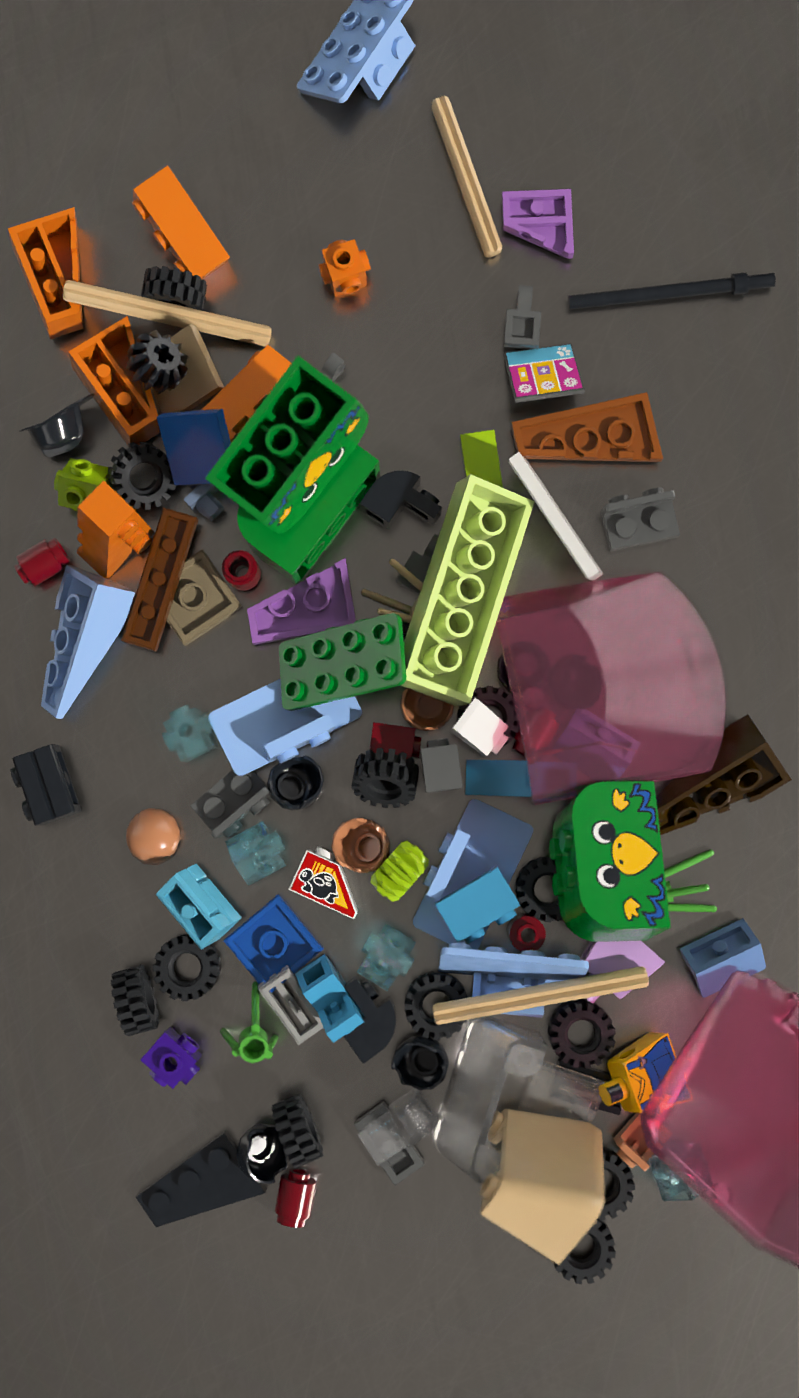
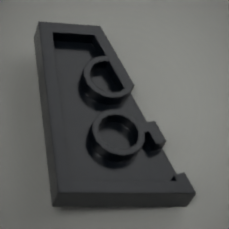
M226 1130L137 1194L136 1199L155 1227L266 1193L267 1189L264 1184L252 1181L240 1170L236 1158L237 1145Z

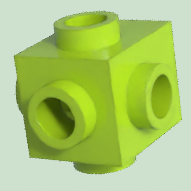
M70 458L63 470H58L55 476L54 489L58 491V506L77 511L78 506L103 480L110 486L108 479L111 478V475L108 473V467L93 464L84 459L76 460Z

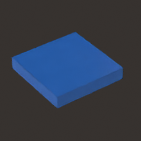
M223 409L172 412L157 416L174 485L211 484L205 477L231 444Z
M280 894L276 895L223 940L258 984L268 981L269 977L274 973L277 975L286 965L295 974L324 949ZM276 987L272 988L270 991L273 992L274 990H276Z

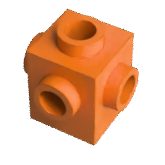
M355 239L350 241L337 240L322 250L323 263L318 264L324 285H331L335 297L343 294H352L361 288L367 287L366 271L371 270L365 249L359 251Z

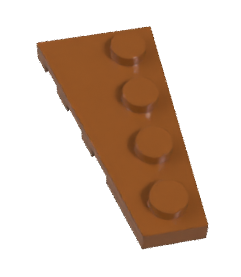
M647 392L511 422L517 453L520 452L526 459L661 462L663 460Z

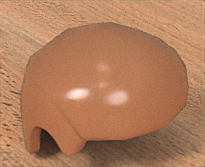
M409 688L402 692L400 702L403 718L410 726L418 730L429 731L439 729L449 721L453 714L454 705Z
M148 808L142 810L132 818L127 828V846L132 856L143 864L159 865L170 860L174 856L180 841V830L176 819L162 809Z
M353 818L341 823L335 831L331 848L339 865L357 873H368L377 870L388 858L390 841L384 828L376 822L364 818Z

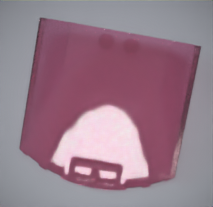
M660 572L504 596L496 626L526 756L532 805L575 798L587 786L597 782H659L710 772L719 753L725 724L726 698L721 665L714 643L698 612L686 596Z
M736 971L726 981L640 1114L646 1146L753 1247L799 1268V994L796 992L788 993L776 986L777 982L771 979L761 980L749 976V973Z

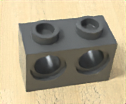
M448 738L427 741V748H421L420 750L425 793L463 788L457 744L449 745Z

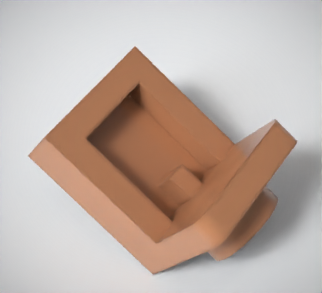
M648 1112L635 1113L613 1138L620 1148L616 1154L630 1168L633 1169L638 1165L646 1172L650 1167L647 1161L671 1134Z

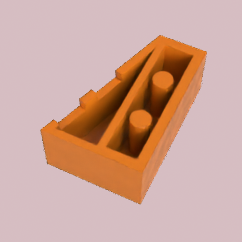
M168 165L133 189L132 205L144 221L147 219L154 228L153 235L164 251L170 250L177 260L173 264L181 272H192V276L198 275L202 280L228 262L230 256Z
M75 207L7 228L12 248L50 340L83 329L82 305L67 302L63 299V288L66 280L81 283Z
M128 316L68 351L72 369L90 394L95 395L93 398L126 444L134 442L140 445V442H146L159 434L160 428L157 421L158 413L151 390L144 391V383L141 380L133 381L135 372L126 369L129 360L126 356L128 354L127 351L135 342Z
M267 345L262 351H256L249 359L247 365L201 410L223 409L232 443L292 363L271 346Z

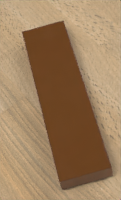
M163 507L123 632L122 642L157 652L198 523L197 517Z

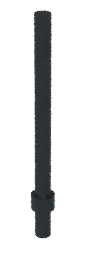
M747 272L731 274V278L569 295L568 308L571 310L731 292L732 295L747 294L748 290L775 287L776 278L774 273L748 276Z

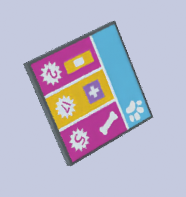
M572 343L504 352L515 403L585 393Z

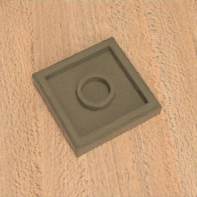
M203 549L185 561L167 618V622L184 646H187L243 608Z

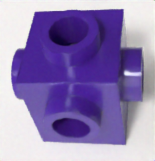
M169 1027L140 1060L151 1069L149 1074L158 1084L163 1087L168 1085L174 1089L180 1081L187 1085L200 1070V1067L195 1063L202 1054L197 1051L199 1045L189 1035L185 1033L179 1035L172 1027Z

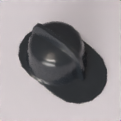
M90 394L59 411L44 422L19 430V432L28 430L46 457L51 458L71 451L78 446L84 433L80 406L95 395Z

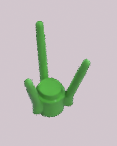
M709 849L665 869V878L713 856L714 851ZM666 881L669 911L716 912L717 907L715 905L669 903L673 902V897L705 892L710 887L708 884L671 889L670 882Z
M257 981L252 983L251 1026L245 1028L240 1033L239 1042L233 1038L226 1028H221L220 1030L222 1037L232 1048V1055L235 1057L241 1056L242 1059L250 1063H258L264 1058L271 1059L273 1057V1048L278 1041V1035L276 1034L272 1035L268 1041L266 1032L260 1027V992Z

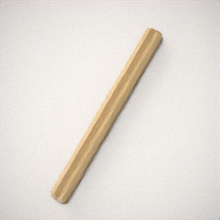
M66 280L64 284L63 299L67 302L182 328L191 324L197 326L199 332L260 346H267L270 342L271 327L72 280Z
M640 966L436 1003L433 1005L432 1010L435 1023L441 1025L645 988L649 985V979L646 969Z

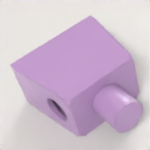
M590 941L580 957V960L589 962V976L642 966L646 969L649 977L665 963L642 941ZM632 990L617 992L613 994L617 996L619 999H621ZM600 996L586 999L593 1004Z

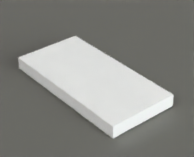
M520 452L509 458V464L584 576L592 581L602 576V571L526 458Z

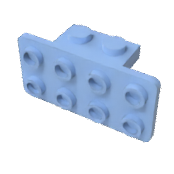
M353 0L347 11L341 16L333 32L322 44L320 51L310 66L305 69L303 76L297 83L298 90L305 95L336 103H344L359 83L370 99L379 101L415 47V44L401 23V19L414 0Z
M278 679L212 711L208 716V720L234 773L237 776H244L278 759L279 763L292 759L299 754L297 749L309 743L313 748L331 739L329 733L359 719L362 715V710L355 696L294 711L285 710L282 707L281 680Z
M478 799L470 800L454 834L452 835L447 832L438 852L444 854L439 866L431 865L423 885L427 886L428 889L413 918V925L417 929L448 944L457 943L438 911L435 902L440 901L443 897L495 866L499 868L509 885L533 834V827ZM487 925V926H485V927L483 928L484 931H485V934H486V931H487L489 925ZM485 934L468 944L472 950H478ZM463 939L462 941L458 942V943L467 944L464 939Z
M451 943L449 947H443L438 966L439 972L472 975V997L585 977L589 970V962L580 960V956L574 954H560L558 958L544 957L543 952L535 950L522 951V954L507 953V949L502 947H487L485 951L472 950L470 945L463 943ZM544 1006L501 1014L542 1018Z

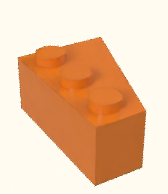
M104 480L78 506L77 526L82 532L77 535V540L82 546L77 549V554L104 578L110 579L135 552L140 554L152 542L151 536L155 532Z

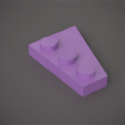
M346 558L334 563L335 565L320 573L307 577L301 583L287 590L284 589L248 608L252 644L257 645L299 638L325 631V629L330 627H340L354 623L356 618Z

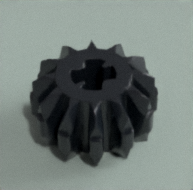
M155 330L150 332L149 335L146 333L139 335L134 344L130 346L126 355L129 358L126 369L135 372L133 381L141 380L144 383V391L153 386L159 395L166 389L169 391L175 389L180 384V380L186 376L188 368L185 364L187 363L188 355L179 352L182 343L174 344L171 342L170 334L162 338L159 332Z

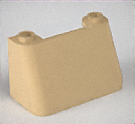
M504 1109L501 1113L496 1111L489 1119L486 1130L488 1131V1140L493 1144H498L502 1140L500 1170L496 1175H488L480 1188L479 1194L483 1197L480 1214L559 1265L595 1223L604 1205L602 1131L590 1122L512 1109Z

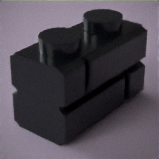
M50 744L12 758L15 767L10 769L11 777L17 788L22 787L26 799L22 801V809L28 821L33 820L34 826L45 825L82 811L60 745Z

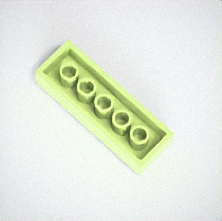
M471 474L456 483L404 640L406 681L401 686L454 706L471 703L535 501Z

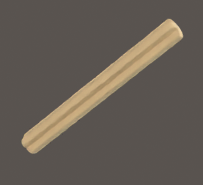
M447 96L435 98L432 101L431 108L484 256H496L501 253L502 244L450 100Z

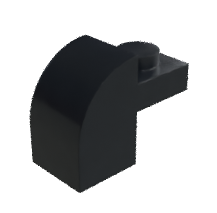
M392 471L384 474L373 483L360 502L362 512L389 530L404 507L433 526L441 515L442 507L438 505L439 499L424 489L421 492L417 491L420 485V476L409 471Z
M357 974L346 982L345 988L362 1011L363 1015L361 1017L364 1023L356 1027L350 1034L344 1035V1038L362 1064H364L381 1052L391 1041L396 1027V1009L390 995L380 1003H377L375 999L379 997V994L368 978L362 981Z

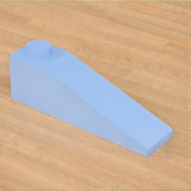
M66 565L56 597L55 609L61 610L58 630H52L50 641L54 642L55 655L54 660L49 661L46 667L41 707L58 719H63L124 627L135 592L118 582L70 565Z

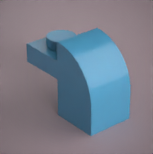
M325 954L295 973L303 995L318 1012L325 1033L333 1043L344 1035L350 1034L356 1027L364 1023L360 1015V1008L345 988L346 982Z

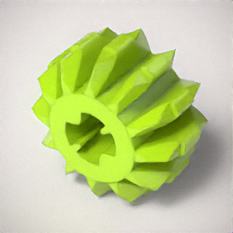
M409 841L401 842L373 873L370 883L383 897L388 898L391 902L398 901L429 865V859L416 845L414 846Z

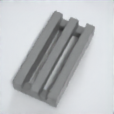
M286 965L277 975L274 973L269 977L268 981L260 983L258 990L297 1044L300 1045L320 1031L323 1025L318 1012L303 995L296 976ZM288 980L317 1021L315 1024L312 1025L282 981ZM276 987L305 1027V1031L300 1033L270 991L272 988Z

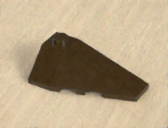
M748 714L718 732L656 796L660 835L696 823L701 814L716 809L719 814L730 810L729 804L745 798L749 802L759 800L792 780Z

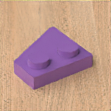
M571 189L502 191L503 231L567 259L573 258Z

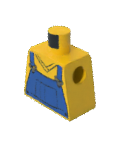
M649 1032L609 1059L607 1067L612 1080L599 1086L600 1097L607 1106L620 1102L624 1111L645 1113L692 1100L668 1033Z

